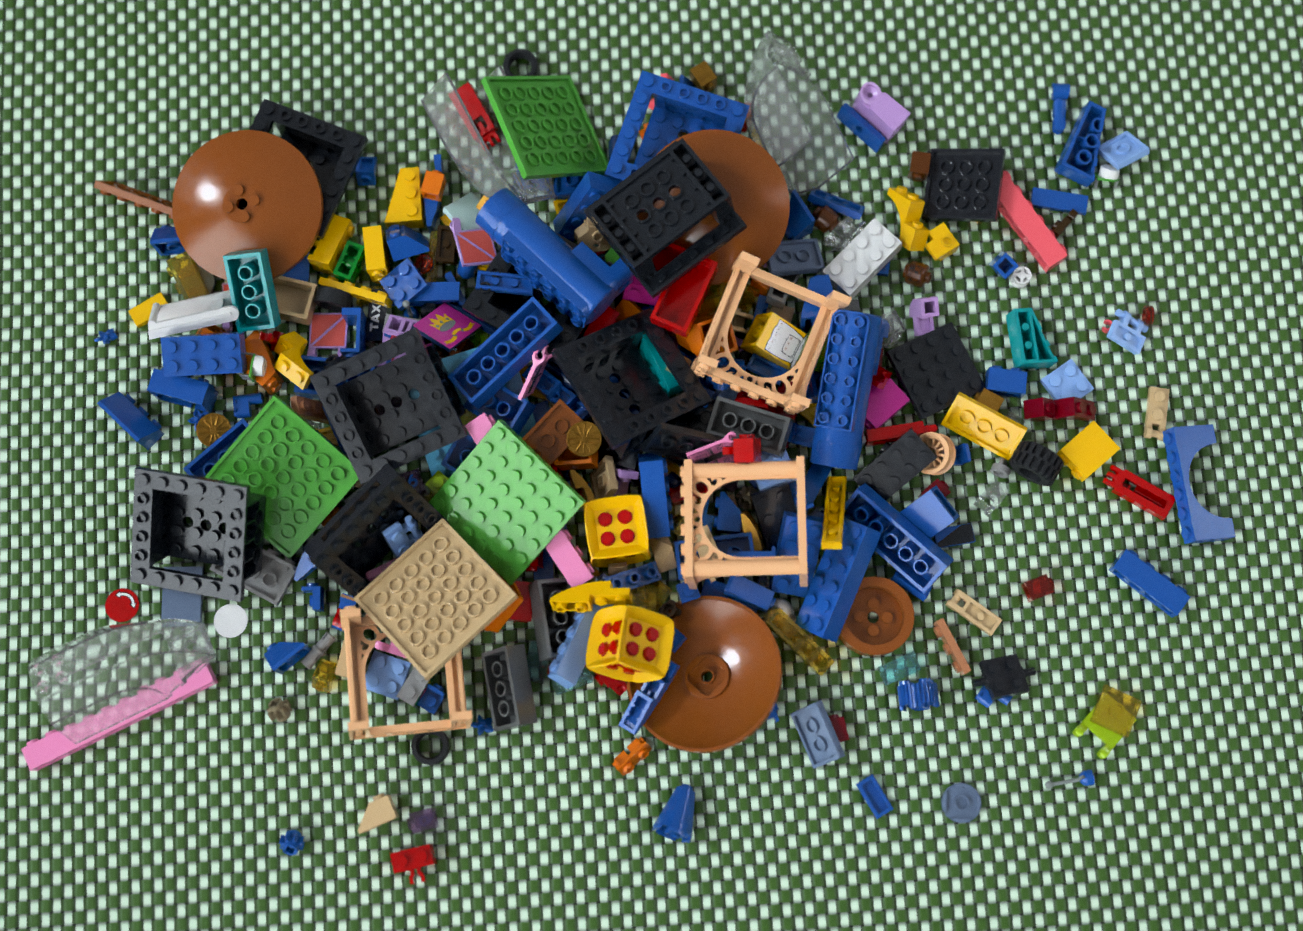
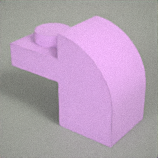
M930 296L911 301L909 317H913L914 336H922L934 330L933 316H940L938 297Z

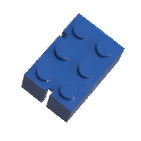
M154 368L147 391L159 400L192 408L193 403H195L194 409L212 413L219 393L214 388V385L209 384L207 379L198 377L196 380L192 379L190 375L164 377L163 368L161 370Z

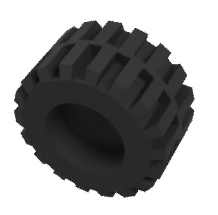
M1021 441L1009 461L1010 466L1020 476L1043 486L1053 485L1064 464L1055 452L1032 441Z

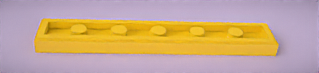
M847 476L827 477L821 541L822 549H842Z

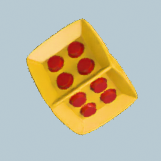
M620 495L585 502L583 505L584 522L592 567H608V563L627 562L628 565L651 558L642 495Z
M614 605L598 610L594 615L590 628L586 651V667L600 675L626 682L645 683L665 677L670 664L674 640V621L660 613L631 605Z

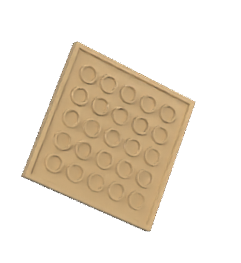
M442 518L353 599L428 681L510 606L518 596Z

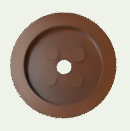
M877 576L863 578L839 635L842 643L851 651L862 656L879 657L895 651L908 639L914 625V608L908 594L901 586L887 578ZM869 613L877 614L878 621L876 623L868 621L867 616Z

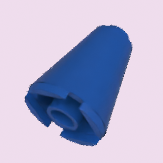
M687 784L676 787L655 821L652 830H656L657 834L676 841V838H682L683 843L691 841L696 794L693 791V787Z

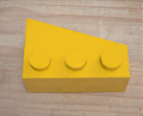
M419 167L400 168L384 222L387 230L390 226L396 224L399 226L404 225L408 228L425 227L423 197L420 191L422 187V174Z
M334 215L324 239L315 241L314 246L316 249L313 254H309L307 257L314 270L334 276L333 271L349 237H352L355 227L351 219Z

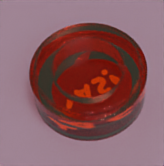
M422 254L416 259L415 266L420 273L428 274L434 268V260L430 256Z
M1144 306L1142 309V321H1144L1145 325L1153 324L1155 317L1153 306Z

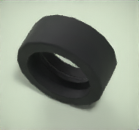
M515 49L505 56L503 61L505 76H516L511 73L510 65L518 59L528 60L531 64V71L524 76L538 75V63L534 54L530 51Z
M321 286L317 288L314 303L321 308L342 313V308H350L353 297L343 290Z
M443 731L415 734L411 743L412 754L422 764H439L449 754V738ZM429 734L438 736L442 741L441 752L433 758L423 756L419 749L421 739Z

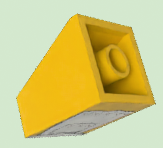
M774 312L758 314L751 324L740 348L751 354H757L785 369H792L798 362V357L801 351H803L809 335Z

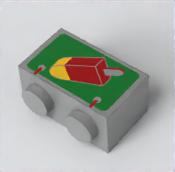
M414 667L396 696L416 708L427 689L428 683L431 685L437 674L427 681Z

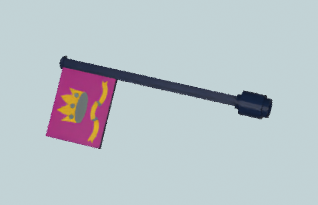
M442 302L441 306L412 326V329L417 327L420 335L448 352L452 351L479 329L489 335H492L497 330L453 302ZM548 361L544 369L561 378L562 385L576 394L562 370Z

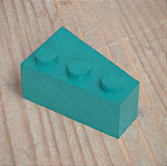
M1032 308L1013 309L1006 315L1014 368H1050L1058 362L1057 357H1054L1049 347V341L1045 339L1041 331L1042 327Z
M643 334L638 351L657 378L661 388L668 397L683 391L672 373L665 370L666 364L647 335Z

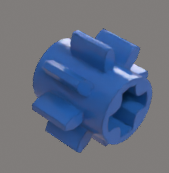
M297 830L286 831V835H281L280 849L287 855L298 854V850H303L304 836Z

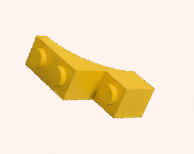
M897 186V188L889 187L887 195L894 201L900 216L901 229L899 240L902 242V246L909 251H924L930 232L929 229L923 226L922 222H919L925 201L921 200L919 195L910 193L908 188L904 186Z
M292 331L281 335L274 351L279 354L274 368L300 389L304 390L308 388L311 381L310 376L314 375L301 358L308 341L297 332Z

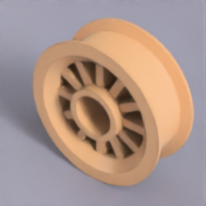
M926 432L921 434V439L932 451L935 450L937 458L921 472L924 474L942 475L949 471L956 458V448L953 441L948 436L940 433Z

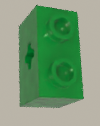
M347 240L333 271L336 279L343 283L344 281L356 283L365 263L364 246Z

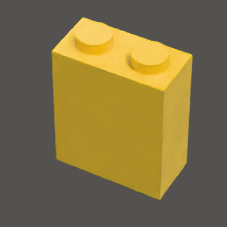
M381 225L362 227L366 270L372 282L381 284L379 281L390 273L386 235Z
M1093 420L1056 454L1062 459L1063 465H1067L1072 470V475L1083 482L1121 448Z

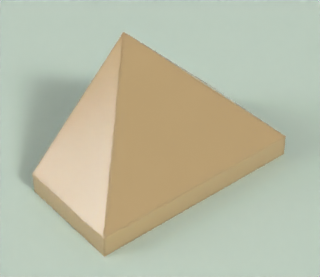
M669 537L649 539L659 573L677 568Z

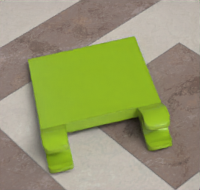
M1106 693L1072 733L1074 736L1079 737L1088 728L1105 743L1097 752V756L1100 759L1107 758L1116 744L1136 722V719Z

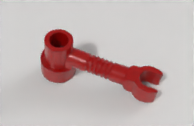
M260 331L259 339L270 343V350L274 351L280 336L285 333L273 331L268 334Z

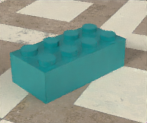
M267 248L235 251L224 255L223 261L232 306L237 307L239 310V317L235 320L237 331L276 328L281 324V318Z

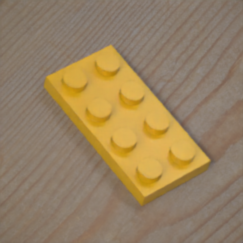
M961 392L957 394L940 424L1008 461L1028 429Z

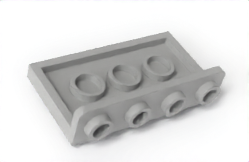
M268 548L267 551L263 549L262 570L245 581V589L278 606L294 579L297 567L294 566L296 562L287 557L282 560L277 557L279 553ZM212 564L209 570L223 577L224 566Z

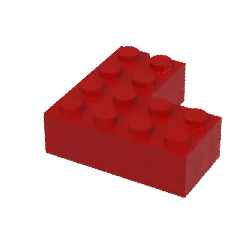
M673 243L652 258L655 269L657 271L686 249ZM706 258L660 294L650 316L651 323L687 338L718 271V262Z

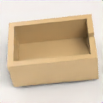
M285 276L273 279L280 318L310 326L316 308L314 299L318 288L317 284Z

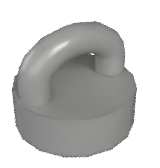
M1001 458L999 463L992 464L990 471L999 478H1008L1011 469L1007 467V460Z

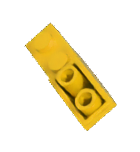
M598 581L577 585L550 598L553 611L560 613L566 611L584 613L592 611L593 604L605 606L606 604L632 605L633 601L630 588H613L611 581Z

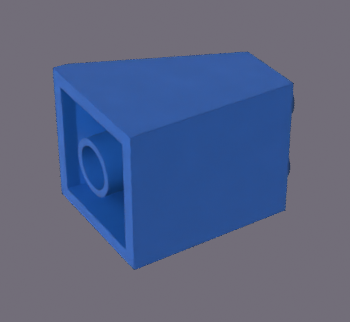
M829 274L810 277L807 289L825 297L833 291ZM804 301L800 330L809 335L820 307Z

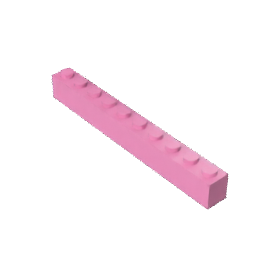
M483 413L466 424L465 428L475 443L478 444L494 426L496 421L491 414ZM562 528L547 545L546 550L570 586L574 587L592 579L595 570L589 562L585 563L582 556L584 554L578 545L574 546L571 542L573 537L570 532Z
M202 659L196 660L190 664L191 667L177 669L168 678L161 677L155 680V684L149 687L146 685L136 690L137 693L131 696L127 694L118 698V702L114 704L108 703L101 706L100 711L94 714L89 712L83 715L82 719L77 722L71 721L64 724V728L59 731L52 730L47 732L45 737L40 740L37 738L27 742V746L21 750L29 770L38 771L217 684L218 681L210 663L205 660L202 661Z

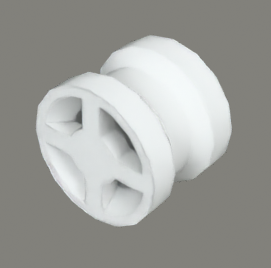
M1025 266L1017 267L1011 274V284L1015 288H1024L1032 277L1030 269Z

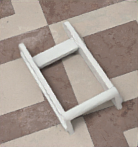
M229 290L163 305L154 303L148 321L149 340L235 321L239 317V310L237 307L232 306Z

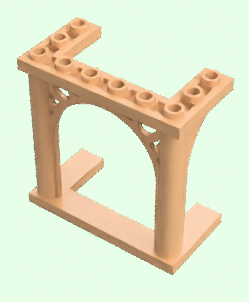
M742 251L733 262L731 277L700 353L693 361L690 369L694 370V374L700 377H705V375L711 377L712 381L717 384H728L730 389L736 392H741V390L747 392L750 398L766 400V404L769 406L777 407L778 405L784 408L783 411L788 414H798L810 405L811 400L806 398V391L828 337L832 315L837 309H845L850 304L852 297L833 290L826 297L757 268L760 258ZM749 278L820 307L798 362L788 372L777 377L763 378L747 373L735 362L729 350V326ZM720 346H722L725 350L724 353L716 354L717 351H720ZM725 357L729 360V364L726 367H717L719 363L717 359ZM732 367L736 369V374L733 375V372L726 371ZM793 376V379L789 382L787 377ZM751 377L752 382L747 381V378ZM777 381H782L785 384L786 392L784 394H780L776 390ZM766 382H767V383H770V384H771V390H770V388L767 387V386H766V388H765V387H764V383H766Z
M796 456V461L693 464L692 459H684V466H680L682 483H684L680 487L681 497H684V504H681V516H684V524H681V536L685 537V543H681V555H685V563H681V575H683L684 582L688 584L689 589H697V584L702 580L720 576L799 574L800 587H808L804 456ZM708 479H711V481L717 480V483L711 485ZM797 479L799 556L735 557L721 552L708 540L703 529V510L709 497L718 488L727 483L740 480ZM698 482L706 484L708 492L705 494L698 492L696 484ZM695 496L701 498V503H700V504H696V503H695V502H697V499H696ZM696 517H699L700 521L695 522L694 519ZM697 535H701V536H702V541L696 543V542H697V537H696V536H697ZM703 545L709 547V551L704 557L696 556V551L699 547ZM713 553L718 555V559L712 558V560H709Z
M346 606L340 610L341 626L345 638L350 709L348 732L350 740L470 729L473 717L472 710L467 711L462 650L445 664L449 719L369 727L365 668L375 642L381 641L387 636L379 632L377 629L379 627L367 614H365V617H361L360 608ZM370 629L374 631L376 639L373 641L366 639L363 635L364 630ZM361 641L369 645L368 649L362 650L364 645H361Z

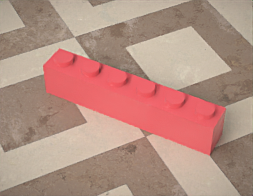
M1003 170L998 210L1046 273L1066 259L1068 256L1067 250L1064 245L1059 244L1056 240L1054 232L1044 224L1043 217L1035 212L1032 203L1022 195L1021 188L1013 183L1011 175Z

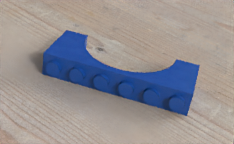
M1213 424L1172 427L1163 431V442L1166 447L1167 461L1171 473L1170 478L1173 483L1174 498L1177 503L1178 518L1180 519L1184 544L1225 541L1236 537L1232 518L1219 517L1207 511L1197 501L1190 486L1189 469L1195 454L1201 448L1217 443Z

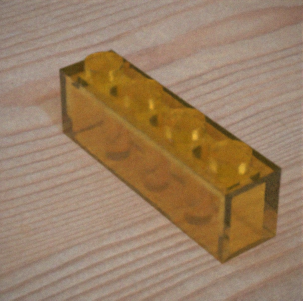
M186 251L166 260L169 266L166 267L167 272L171 278H175L176 284L174 286L177 292L183 295L185 300L210 294L194 260Z
M774 605L761 618L814 673L822 676L835 662L780 607Z

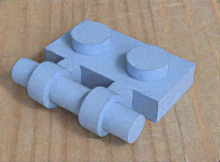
M1117 309L1115 315L1119 317V320L1112 321L1106 337L1134 355L1140 354L1146 339L1141 332L1146 333L1149 327L1144 324V321L1132 317L1128 311Z
M411 515L405 517L406 522L402 525L396 521L381 532L396 558H399L414 542L423 536L422 531L418 529L417 521Z

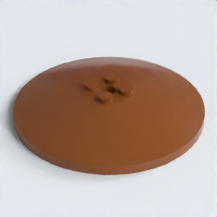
M717 129L700 130L677 138L661 151L673 142H678L683 138L731 195L734 210L747 225L745 230L708 257L718 262V271L711 285L726 284L733 272L731 270L733 262L742 251L760 258L757 266L759 269L774 255L784 238L788 226L790 213L789 193L784 175L778 164L758 143L732 131ZM673 188L670 191L671 196H677L680 193L678 188ZM658 200L654 203V207L661 208L665 202ZM642 212L638 215V219L645 220L649 214ZM710 214L674 241L673 244L687 249L719 224Z
M257 130L228 132L202 145L183 166L175 184L172 200L174 226L185 251L204 270L227 280L223 256L235 251L267 248L273 279L293 269L313 247L321 228L324 210L321 185L315 170L307 158L286 140ZM245 199L247 201V207L241 210L239 208V202Z
M701 596V598L685 604L679 601L675 605L682 610V614L673 619L674 627L686 636L687 639L675 653H671L670 660L680 665L663 697L643 726L657 739L678 750L691 753H712L726 750L753 735L773 711L782 684L783 667L780 649L766 623L754 611L737 601L719 596ZM711 672L712 679L709 682H704V674ZM627 682L630 702L636 691L640 690L644 683Z

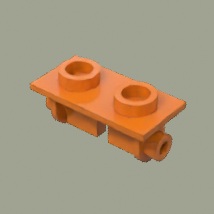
M642 737L636 738L627 746V749L631 752L629 755L623 750L613 759L612 765L622 776L633 771L635 765L640 760L645 759L652 750Z

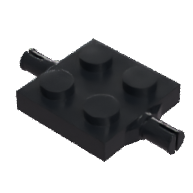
M1017 654L983 660L979 663L982 678L972 679V686L974 688L985 686L991 700L1020 695L1030 691L1026 677L1035 675L1036 670L1034 667L1023 669Z

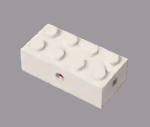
M874 218L822 270V275L829 274L832 287L853 299L901 250L902 242Z

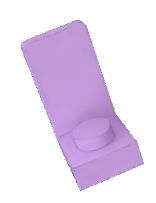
M616 467L615 474L619 487L613 496L627 495L630 480H638L639 472Z

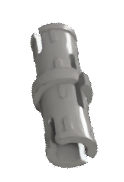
M326 632L316 645H312V649L301 660V663L311 670L321 656H325V652L333 642L336 641L335 637Z

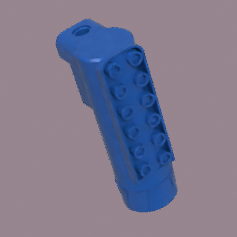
M503 188L491 196L477 214L476 224L493 241L501 246L502 258L507 263L515 266V270L521 276L524 275L529 279V283L535 289L538 288L543 292L542 294L545 299L557 305L556 307L559 312L571 318V322L576 327L584 328L587 324L595 321L606 311L613 300L633 282L634 274L621 258L610 267L583 242L573 249L508 188Z
M839 309L832 315L813 425L816 428L812 440L811 463L857 470L862 450V439L873 375H877L883 337L888 338L889 323L881 316Z

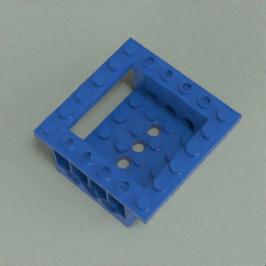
M642 70L604 175L622 182L654 158L665 146L679 138L678 135L681 132L689 134L700 130L717 129L741 134L750 106ZM653 95L655 107L634 164L628 163Z

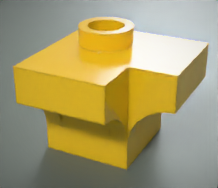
M943 222L930 230L928 235L930 242L925 245V248L935 261H942L955 253L960 244Z

